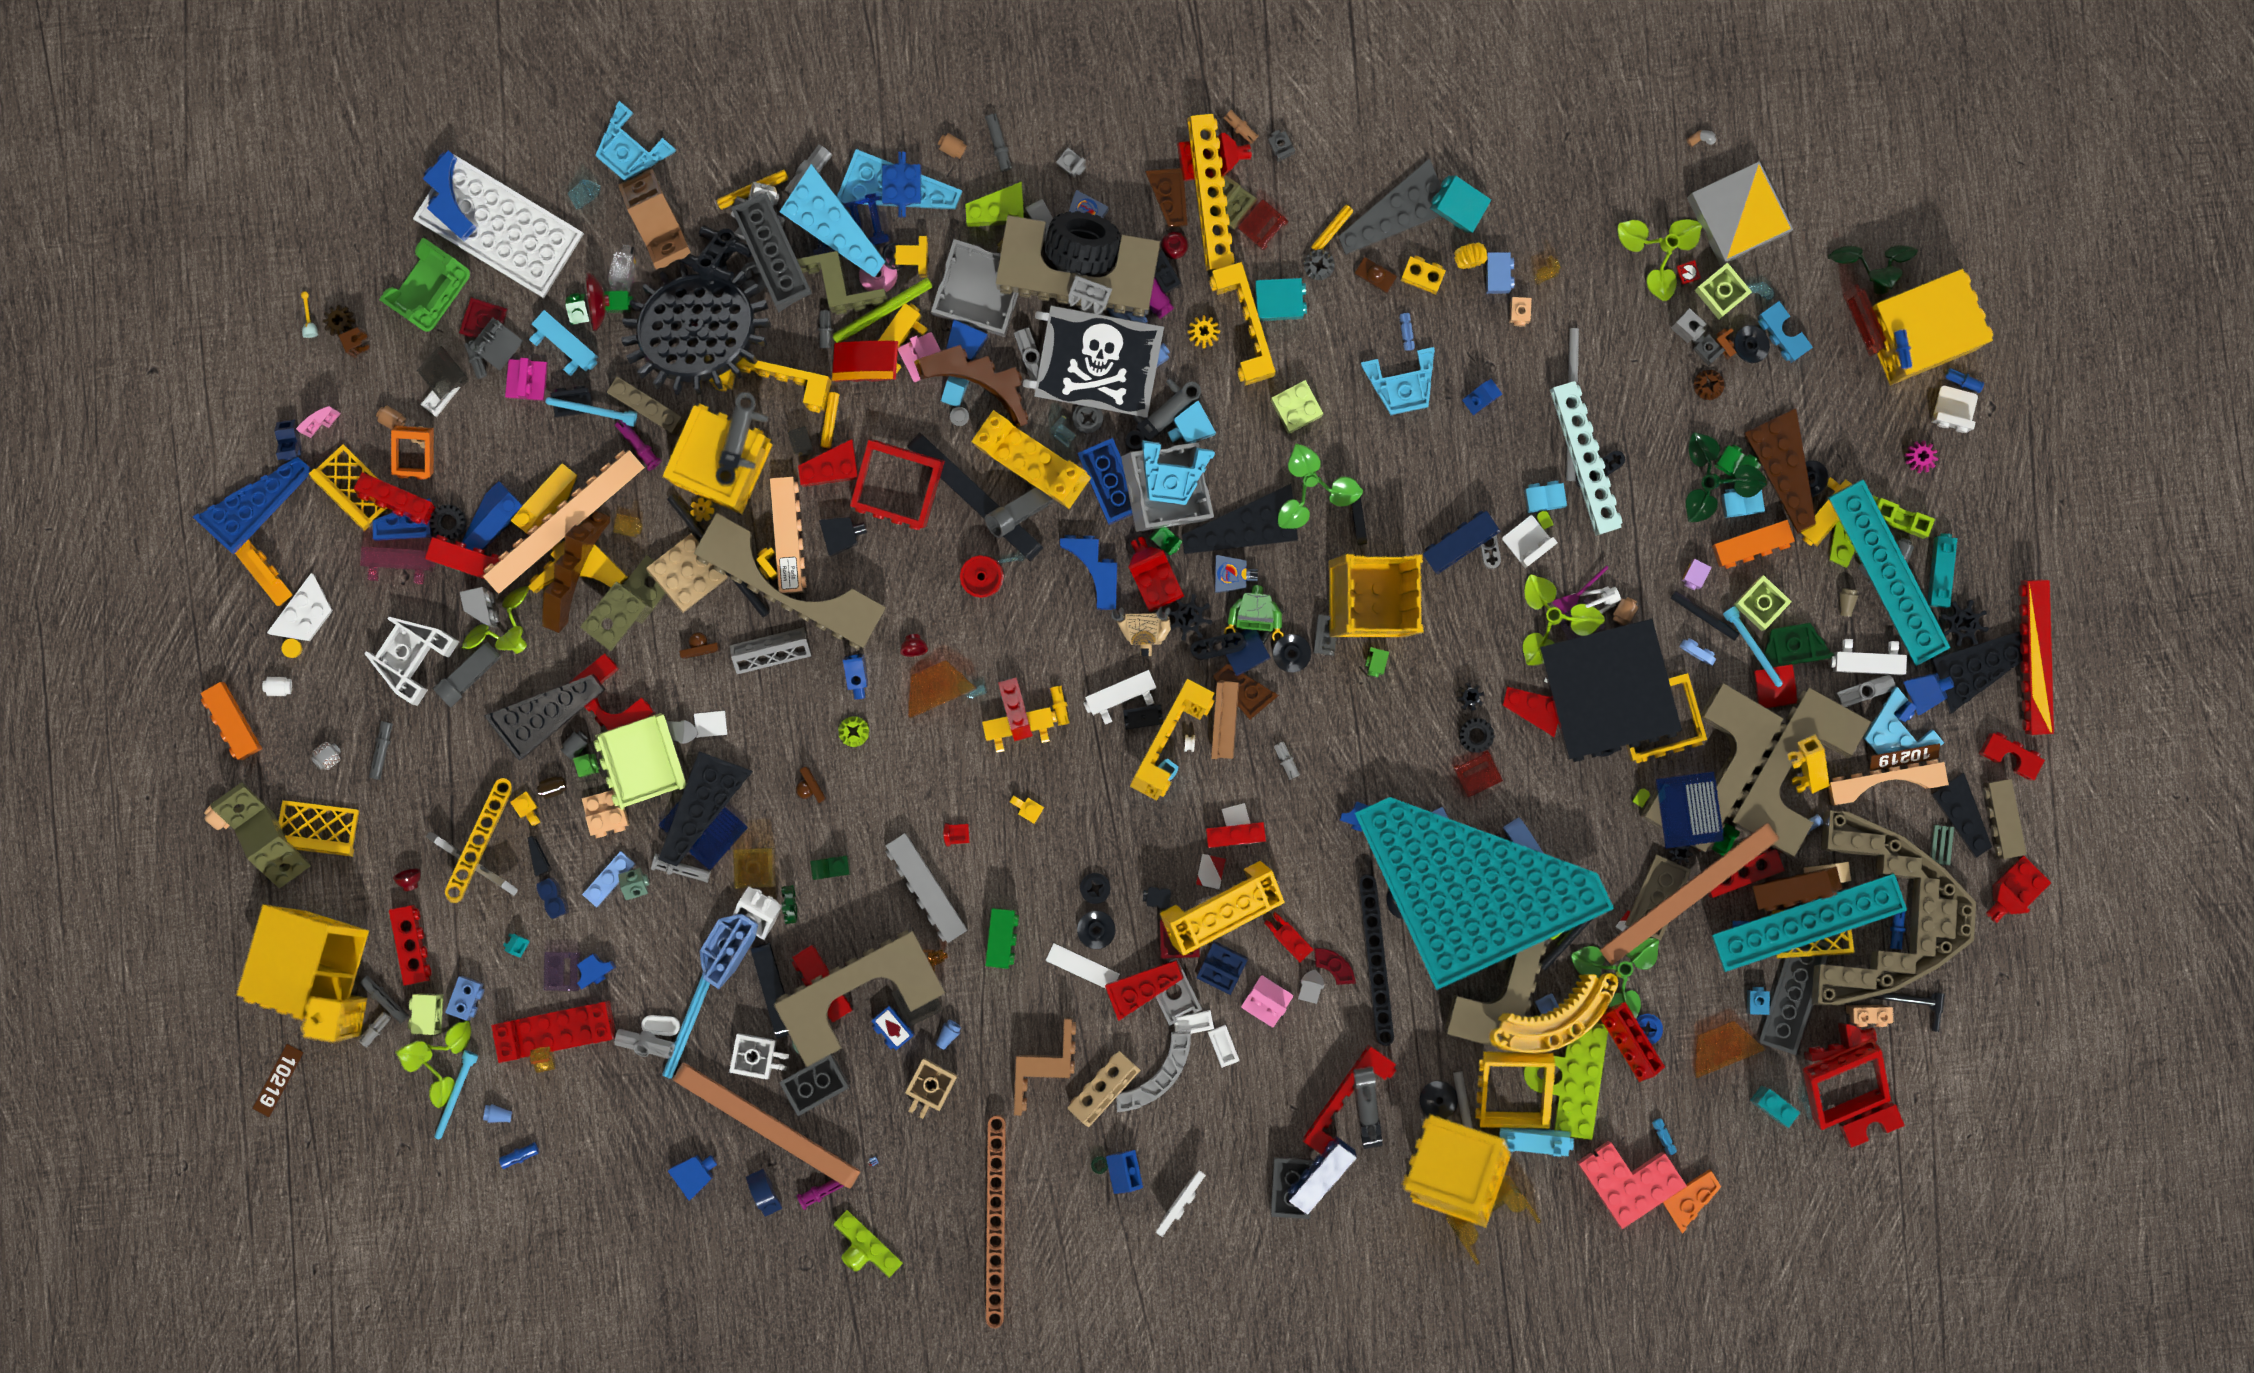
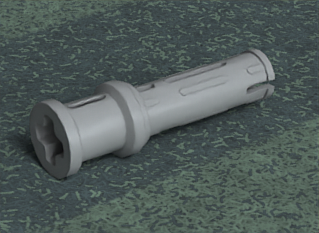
M656 853L654 856L651 870H661L667 872L668 875L675 873L706 883L709 881L711 871L679 863L676 867L658 860L659 854Z

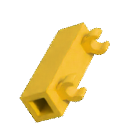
M904 304L878 341H898L899 348L912 329L922 336L925 335L928 329L918 322L921 318L920 309L913 304ZM898 363L896 373H898L901 369V365H899Z
M1831 477L1827 484L1829 488L1835 491L1833 494L1852 485L1847 479L1840 485ZM1829 499L1815 515L1816 525L1801 532L1804 536L1802 540L1809 546L1814 544L1817 547L1839 521Z
M1049 707L1026 712L1031 731L1039 730L1042 743L1049 742L1047 728L1054 727V723L1057 722L1055 711H1051ZM1003 717L982 722L986 741L994 740L997 753L1005 751L1002 738L1012 736L1008 718Z
M1813 735L1798 742L1799 752H1790L1788 754L1789 761L1797 759L1792 762L1793 768H1798L1799 766L1802 768L1803 777L1797 776L1792 779L1793 785L1801 784L1796 787L1797 792H1803L1808 786L1813 794L1830 786L1825 751L1817 736Z

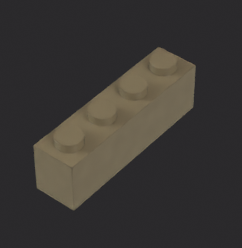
M619 377L615 378L607 391L610 396L673 435L676 434L684 421V418Z
M2012 779L1984 783L1983 794L1985 799H1988L1989 807H1987V814L1992 819L1991 834L1996 839V844L1994 845L1996 855L1999 856V859L2027 855Z

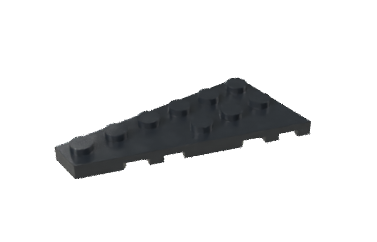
M2020 631L1932 659L1935 672L1940 680L1950 676L1954 683L1953 688L1945 691L1948 696L1945 702L1949 714L1955 712L1959 707L1970 701L1974 696L2023 661V654L2020 651V644L2022 643Z

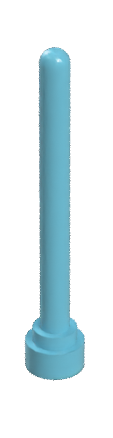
M547 397L545 400L548 405L623 420L628 426L634 427L637 419V412L632 410L623 413Z
M1734 606L1724 612L1723 616L1725 619L1734 623L1773 683L1777 687H1781L1783 684L1782 680L1740 620L1741 616L1737 607Z
M467 1050L463 1052L461 1057L463 1065L436 1130V1139L442 1138L470 1066L477 1062L479 1055Z

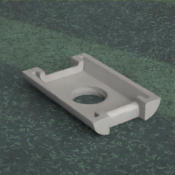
M1180 963L1179 966L1184 976L1182 980L1176 983L1181 988L1180 997L1171 999L1168 997L1166 990L1156 996L1169 1026L1178 1022L1177 1017L1191 1010L1194 1013L1202 1010Z

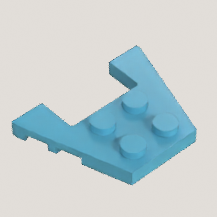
M619 101L595 156L621 179L627 181L673 154L676 149L662 138L650 152L646 151L621 129L633 112Z
M1434 347L1417 351L1420 371L1382 378L1378 359L1361 362V367L1390 415L1428 408Z
M1142 441L1148 499L1186 505L1198 484V479L1202 472H1205V467L1209 460L1214 457L1215 452L1213 450L1196 448L1192 467L1158 463L1161 444Z
M1896 686L1891 691L1892 693L1887 702L1883 704L1884 707L1881 712L1875 717L1863 737L1877 755L1939 743L1940 746L1944 744L1942 739L1932 729L1916 741L1897 719L1894 712L1905 704L1908 699Z

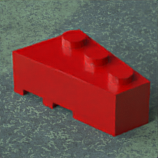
M853 439L798 465L800 485L807 487L858 479L859 473Z

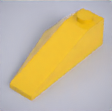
M562 463L527 500L511 521L525 533L535 525L537 527L544 523L542 519L549 513L553 515L558 511L556 507L564 500L567 502L578 475Z

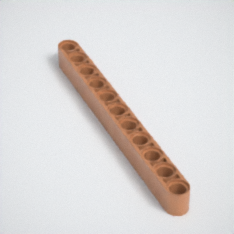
M1768 823L1764 824L1609 941L1599 951L1610 965L1615 964L1779 839L1778 835Z
M682 1062L673 1077V1080L679 1085L845 1187L851 1189L861 1171L688 1064Z
M998 1114L993 1115L988 1121L986 1322L991 1328L1000 1327L1004 1320L1006 1121L1003 1116ZM992 1120H1001L1002 1127L1000 1129L993 1128ZM998 1138L1002 1141V1146L994 1148L991 1141ZM993 1158L1001 1159L1002 1165L999 1168L992 1166L991 1160ZM994 1177L1000 1178L1002 1181L1001 1186L994 1187L991 1184V1179ZM999 1197L1002 1203L1000 1206H993L991 1199ZM993 1216L1000 1217L1001 1224L999 1226H994L991 1223ZM992 1236H999L1001 1243L993 1245L990 1240ZM998 1255L1001 1258V1262L997 1265L992 1264L990 1261L991 1256ZM992 1275L1000 1276V1283L993 1284L990 1281ZM997 1294L1000 1296L1001 1301L996 1304L992 1303L990 1296ZM998 1314L1001 1320L998 1323H993L990 1320V1315Z

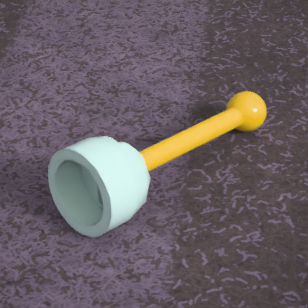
M304 291L301 293V297L304 300L307 323L302 327V335L304 338H312L318 336V330L316 325L310 322L307 301L309 294Z

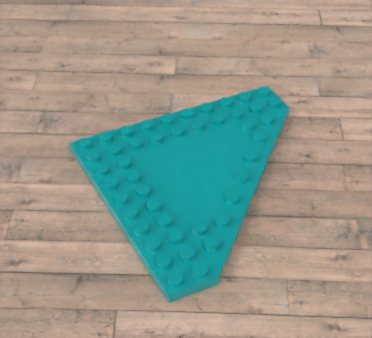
M1391 797L1355 813L1436 990L1614 909L1596 872Z

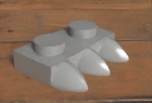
M1075 276L1069 293L1070 306L1075 305L1081 299L1083 311L1094 304V313L1098 315L1106 308L1112 289Z

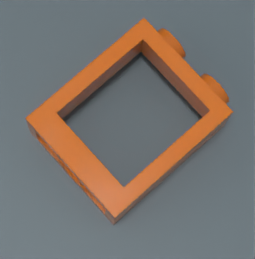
M395 426L391 430V475H397L398 478L415 476L421 480L428 479L434 473V428ZM399 438L425 440V469L399 467Z

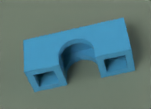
M1778 301L1758 316V323L1763 330L1769 332L1771 335L1769 338L1772 343L1780 347L1783 358L1792 363L1813 348V346L1802 332L1794 337L1784 334L1782 324L1790 315L1780 301Z

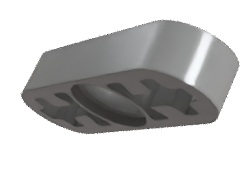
M1497 535L1493 537L1494 544L1491 547H1487L1484 544L1480 546L1483 564L1488 569L1497 568L1501 562ZM1495 548L1496 552L1492 551L1493 558H1497V561L1494 562V565H1491L1490 562L1487 563V559L1490 557L1489 552L1485 554L1484 550Z

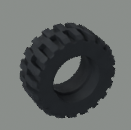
M1069 211L1064 214H1058L1051 220L1045 243V252L1055 265H1059L1064 270L1067 269L1072 273L1077 272L1082 275L1103 274L1116 264L1121 235L1114 224H1111L1109 220L1103 219L1099 215H1092L1088 212Z

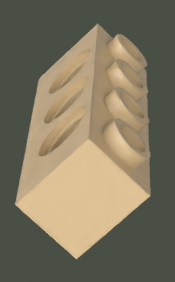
M1119 1051L1112 1055L1109 1063L1097 1072L1096 1077L1084 1086L1080 1095L1072 1099L1067 1109L1084 1125L1090 1127L1141 1070ZM1116 1070H1119L1118 1075L1116 1077H1113V1073ZM1106 1084L1105 1089L1100 1092L1101 1086ZM1093 1099L1092 1104L1087 1106L1088 1100Z

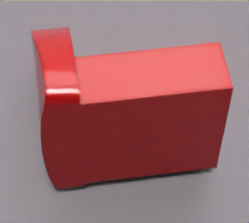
M945 823L943 836L946 846L970 843L969 824L949 825V823Z

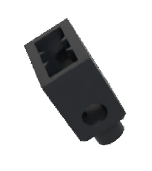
M851 517L819 520L830 557L858 545L856 536L867 533L864 522L853 525Z

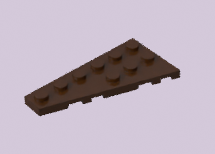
M1795 408L1745 432L1744 436L1799 534L1815 526L1816 521L1797 410Z

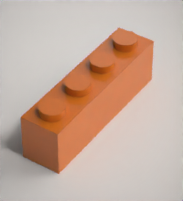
M1785 520L1714 544L1712 548L1719 567L1725 566V569L1736 566L1737 561L1743 560L1745 563L1754 560V556L1760 553L1763 557L1772 554V549L1779 547L1781 551L1790 548V543L1795 542L1789 522Z
M219 682L200 693L203 697L201 699L202 704L206 709L209 708L212 713L210 715L211 720L221 729L220 735L230 745L229 751L234 759L244 760L262 750L260 743L226 683Z

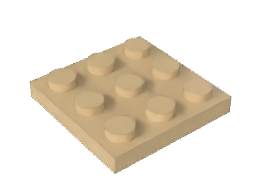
M692 533L646 568L682 613L728 578L726 574L723 575L714 570L713 564L708 563V565H705L696 560L697 555L694 552L699 542Z

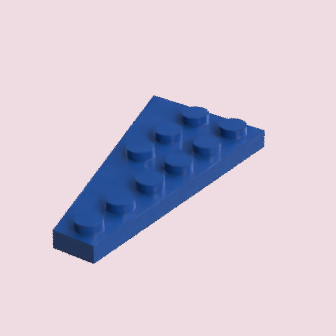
M296 457L280 466L277 471L261 477V480L254 484L250 483L226 497L219 504L212 505L205 512L194 515L193 518L234 555L309 476L312 469L299 457Z

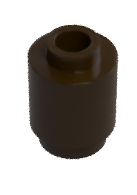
M554 776L539 781V786H537L539 796L544 797L545 800L561 795L563 791L567 790L563 776Z

